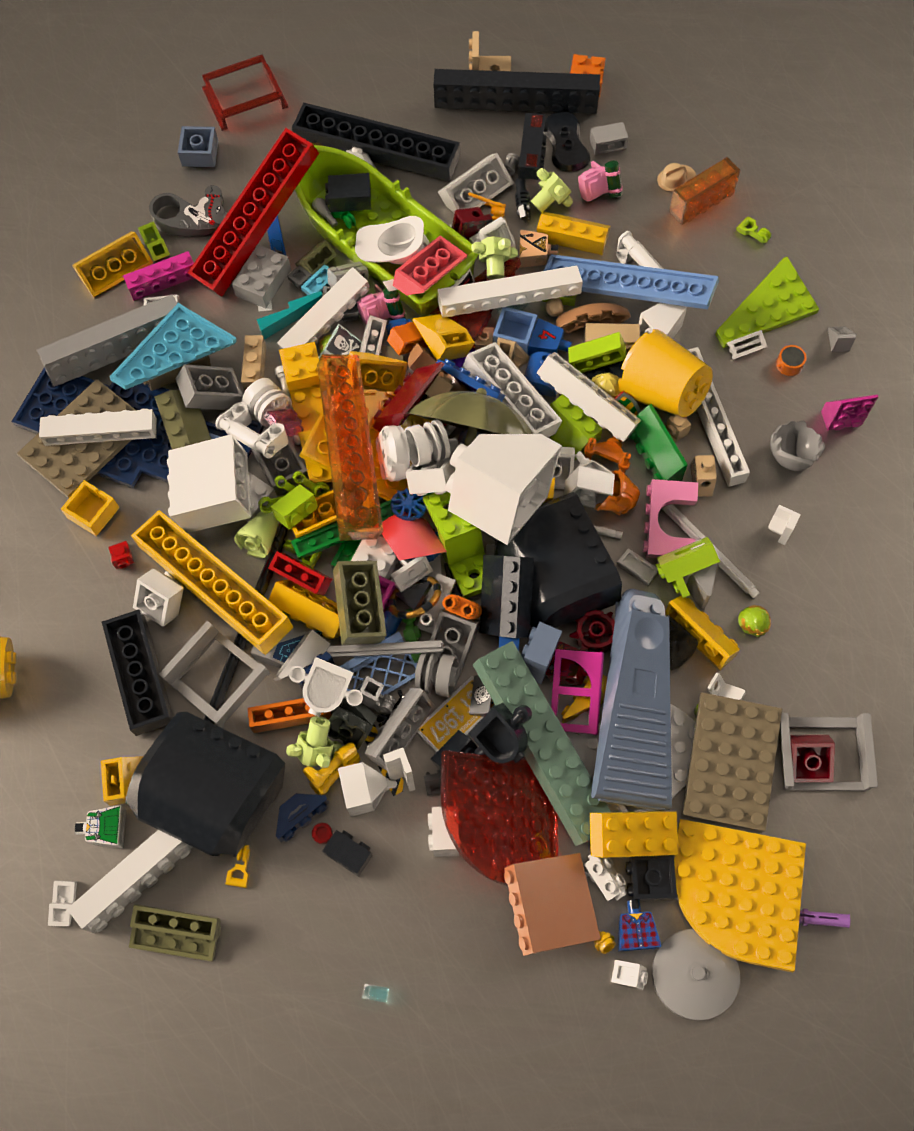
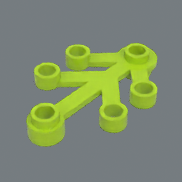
M296 471L293 474V480L297 484H303L308 487L315 497L330 491L329 486L325 482L314 483L306 478L301 471ZM282 475L277 476L274 480L278 488H283L288 492L295 488ZM302 475L301 479L296 480L297 476ZM279 480H284L282 484H278ZM283 496L272 499L270 497H262L258 502V507L265 514L271 513L272 509L270 506ZM268 501V504L263 506V503Z

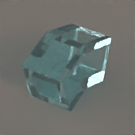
M364 984L362 998L386 1003L389 989Z

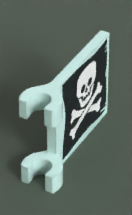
M338 324L325 349L319 356L321 367L324 363L327 364L329 360L334 362L344 370L338 378L344 384L350 351L359 352L362 341Z

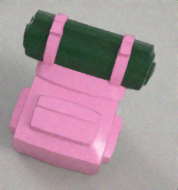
M592 161V168L578 177L581 197L587 202L606 193L611 198L622 196L623 186L621 184V170L618 161H609L605 163V167Z
M375 284L376 293L368 294L357 301L358 311L365 325L370 315L383 320L391 318V320L406 319L398 290L389 292L385 288L382 291Z

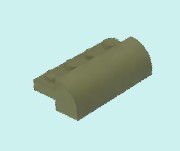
M135 904L130 922L132 930L129 948L213 961L217 939L220 937L221 920L215 917Z

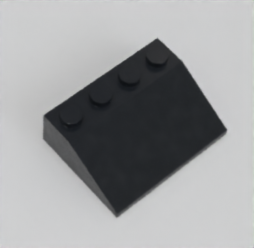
M483 555L480 633L509 638H529L534 569L533 557Z

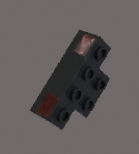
M525 113L518 178L538 180L537 171L540 168H544V160L541 159H544L546 147H543L546 146L547 135H544V132L547 133L548 122H545L546 114Z

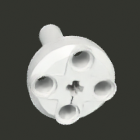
M385 426L376 438L381 476L383 480L388 479L391 482L400 481L407 478L406 471L410 468L407 437L401 426ZM456 438L449 439L450 456L453 455L458 447Z

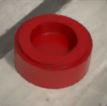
M324 822L316 824L312 829V838L318 844H327L333 835L330 825Z

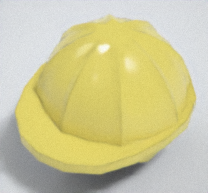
M609 372L592 378V382L614 399L620 394L618 376Z

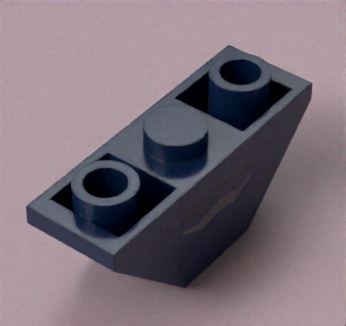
M296 793L279 807L276 829L278 840L281 843L284 840L285 842L289 841L294 837L297 829L306 827L312 821L311 818L317 813L318 815L323 813L330 803L325 795Z

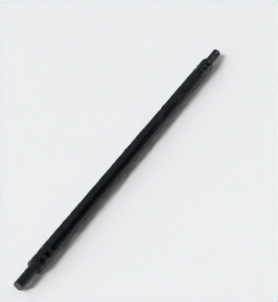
M283 524L278 536L274 538L270 553L266 558L255 590L262 596L265 595L274 572L268 569L276 551L281 552L285 544L284 539L288 528ZM237 632L234 644L243 651L247 639ZM232 652L228 655L209 704L217 711L222 706L239 662V658ZM204 716V720L215 724L209 717Z

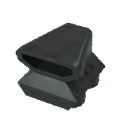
M343 698L329 719L330 728L328 736L332 739L342 740L344 745L352 742L355 744L356 749L359 750L378 716L362 702L357 706H351Z

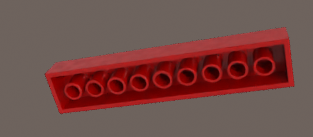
M284 129L187 272L190 276L222 297L319 155L318 150L312 143L291 130Z

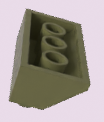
M169 390L154 396L172 450L211 440L201 408H186L180 390Z

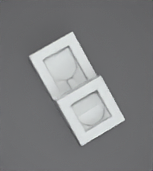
M54 881L53 900L49 904L48 926L71 925L72 916L67 908L75 902L77 881Z

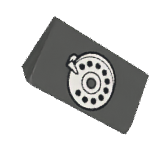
M475 675L469 715L485 716L490 711L491 697L480 677Z

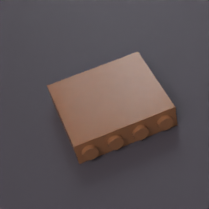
M580 853L517 863L504 868V878L510 892L509 901L513 906L514 924L518 929L519 947L523 952V956L601 939Z

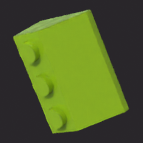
M562 394L549 405L562 420L556 434L550 436L553 441L562 445V447L575 448V454H577L579 451L584 453V448L588 444L589 438H593V440L595 438L596 443L601 440L603 429L591 417L587 416L579 406L573 405L565 395Z

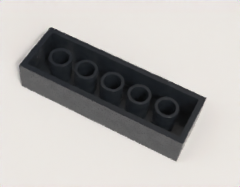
M138 609L102 621L130 731L135 736L167 726L173 719L163 679L159 675L160 668L145 616Z

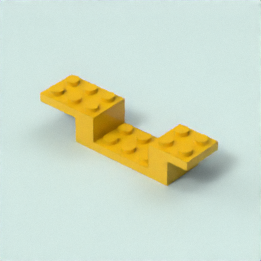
M315 342L279 350L302 449L317 419L329 404ZM305 460L309 480L314 483H328L343 479Z

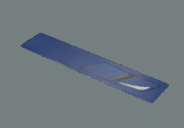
M277 215L268 228L267 233L271 250L286 256Z

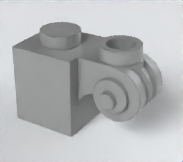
M366 676L357 688L363 695L362 703L369 709H375L378 713L390 715L396 699L389 694L383 696L381 692L384 685Z

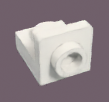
M615 960L612 982L643 990L644 985L648 981L647 968L640 964Z

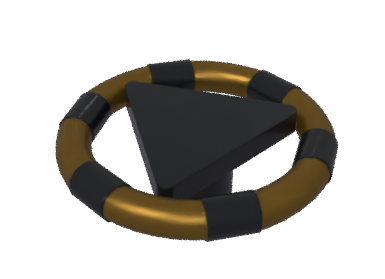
M425 576L413 585L422 584L411 588L408 587V589L402 592L396 588L388 600L389 611L400 619H411L428 612L438 602L442 593L438 580ZM433 585L434 594L426 602L425 597ZM397 598L413 611H399L396 608Z

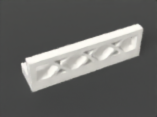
M404 748L384 754L383 757L390 780L404 777L409 792L415 790L412 770Z

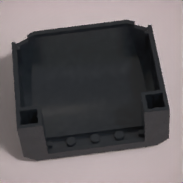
M574 492L542 503L508 545L495 539L494 555L534 558L531 607L532 627L537 628L539 622L556 628L582 618L587 612L593 610L601 611L614 606L616 602L621 600L622 581L619 572L578 495Z
M187 711L177 712L139 762L132 775L125 801L139 821L208 855L232 854L233 857H236L282 789L285 762L276 753Z

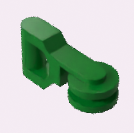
M349 211L331 212L333 218L343 219L347 228L350 229L352 226H356V219Z

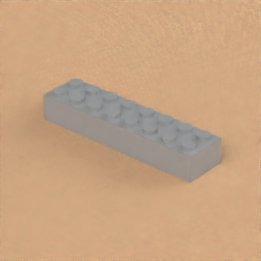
M171 294L36 349L53 386L64 384L67 381L81 377L86 373L129 356L177 305L174 296Z

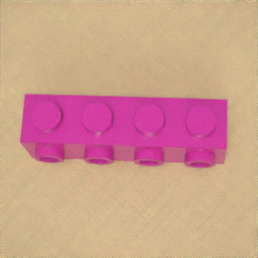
M189 251L123 275V278L133 301L193 279L187 272L194 262Z

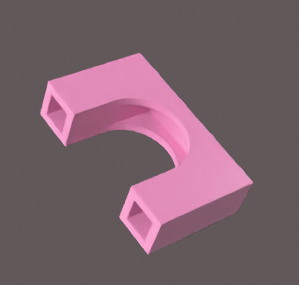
M652 479L646 489V496H649V504L646 503L645 515H648V522L644 524V533H647V541L643 542V552H646V558L657 559L659 556L695 542V539L672 537L664 533L658 523V513L663 507L671 504L695 506L698 500V483Z

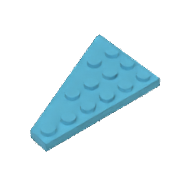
M177 303L110 375V380L126 390L234 345L237 340L235 336Z

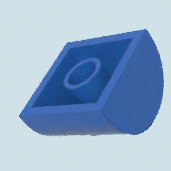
M535 352L531 354L524 376L540 395L556 398L557 391L555 387L550 383L544 382L537 374L551 353Z

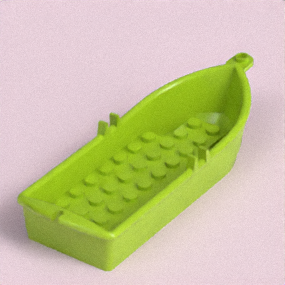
M314 145L319 155L296 187L297 198L317 232L354 263L361 262L368 269V274L385 288L386 286L383 282L394 279L396 269L401 265L390 262H367L360 259L355 252L357 231L362 227L385 224L405 217L417 216L424 222V234L430 243L437 237L442 236L467 254L466 259L424 293L405 295L398 290L400 300L421 317L430 315L439 306L437 289L453 286L455 284L454 280H460L469 269L472 275L474 274L475 260L479 254L472 251V243L413 199L408 187L404 190L400 189L399 180L394 183L391 182L372 165L353 154L332 147ZM369 173L371 210L349 211L356 219V226H352L349 229L346 227L343 219L334 218L338 224L333 228L325 218L313 210L312 202L316 198H323L325 200V183H328V175Z

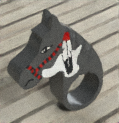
M210 185L205 189V197L197 205H192L172 193H162L155 196L149 205V211L156 227L167 234L179 237H196L215 233L228 213L223 208L222 191L215 185ZM165 206H175L180 209V213L178 212L176 217L170 219H162L156 216L157 212Z

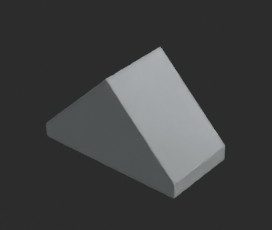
M846 326L828 327L831 352L850 351L857 334Z

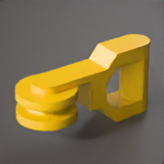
M243 845L237 854V861L242 859L245 863L244 865L235 864V867L227 872L226 885L247 888L250 876L247 872L250 856L249 845H245V847ZM237 869L241 870L244 873L243 879L234 878L233 872Z

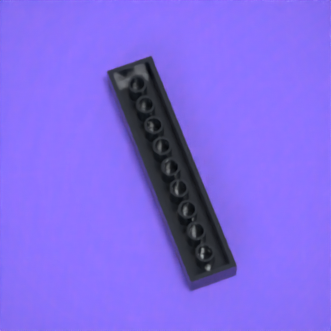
M435 69L433 82L434 108L597 114L600 74Z
M304 102L292 125V132L313 145L332 147L345 152L353 147L360 148L362 152L369 155L372 162L449 182L460 158V142Z

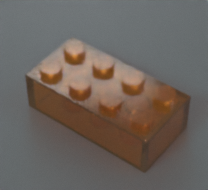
M728 157L724 158L674 189L669 212L681 225L691 222L697 215L705 213L710 207L718 205L723 199L731 197L735 193L741 170Z

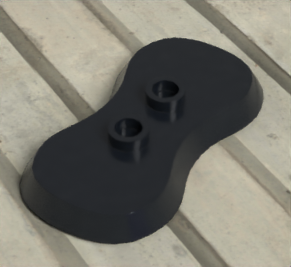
M558 112L548 116L545 119V122H548L547 133L544 132V134L547 135L552 143V162L554 166L565 172L585 168L590 162V153L580 140L581 126L579 120L570 112Z

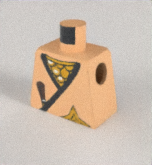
M520 230L519 268L546 265L547 255L558 254V244H548L547 234Z

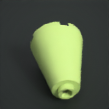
M260 511L236 533L234 537L235 543L241 550L243 547L247 549L248 555L263 559L270 553L279 524L273 511L268 514Z

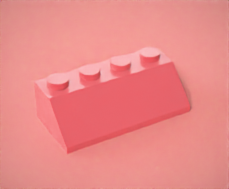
M439 236L396 269L393 286L405 295L424 293L466 259L467 254L442 236Z

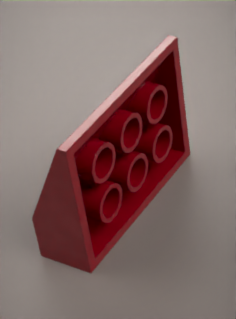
M439 362L417 368L413 374L409 372L403 380L405 384L403 386L399 385L393 393L395 396L393 398L389 397L384 403V410L381 411L379 409L373 417L375 422L372 427L380 432L385 426H402L410 415L408 412L424 398L425 393L445 364Z

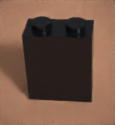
M369 173L328 175V183H325V203L329 205L330 212L371 210Z

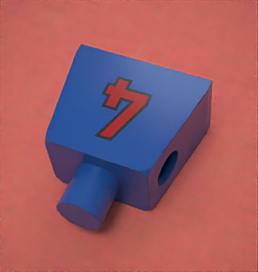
M538 318L528 345V356L535 352L551 354L554 352L558 354L559 350L568 352V347H571L572 342L563 340V328Z

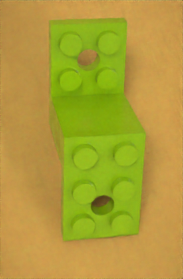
M446 491L443 494H435L434 492L422 497L423 502L438 530L439 540L447 551L443 552L442 556L448 564L462 596L467 599L482 593L483 555L485 553L481 529L448 511V509L443 508L444 505L449 504L451 496L449 492ZM471 573L479 574L477 578L469 577Z

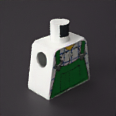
M120 805L89 811L86 822H76L75 834L85 835V841L92 845L123 849L126 809Z

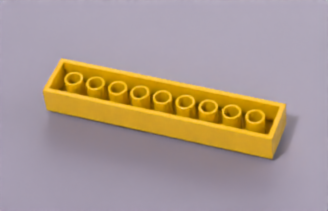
M160 510L131 535L139 548L264 655L294 628L288 616Z

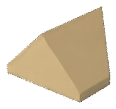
M498 337L497 345L518 369L528 363L529 356L517 342Z

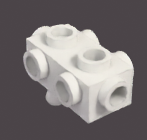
M589 855V861L584 864L586 867L584 869L585 875L590 877L592 882H596L607 901L615 898L617 901L626 895L625 879L620 873L616 872L611 858Z

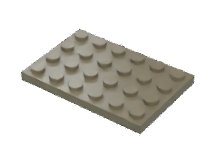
M96 379L57 416L136 410ZM38 433L17 452V455L66 497L70 498L84 480L88 482L131 440L45 446Z
M700 693L682 815L766 831L782 708Z

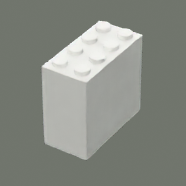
M232 434L168 451L169 459H167V465L169 467V475L167 479L170 490L168 491V498L170 500L168 513L170 518L186 533L251 518L247 452Z

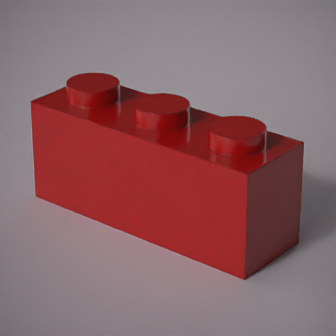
M276 551L268 569L317 595L324 596L332 581V578L278 551Z

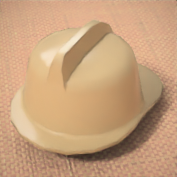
M671 163L660 172L657 182L661 189L675 191L693 184L696 180V173L687 165Z

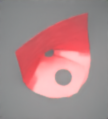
M404 512L403 516H408L409 513ZM393 515L376 526L399 561L447 552L428 521L424 518L407 521Z

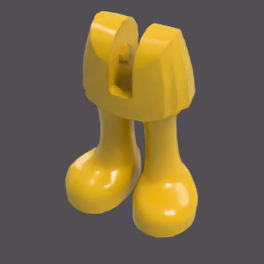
M350 742L334 752V757L330 761L328 768L315 770L307 766L303 769V773L310 781L309 785L317 795H326L329 788L340 777L338 768L357 764L361 758L355 744Z

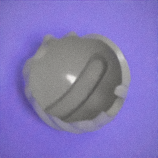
M790 421L784 425H779L770 440L771 451L775 459L781 466L793 471H800L811 467L814 461L819 460V456L825 450L822 435L817 434L813 428H808L805 421Z

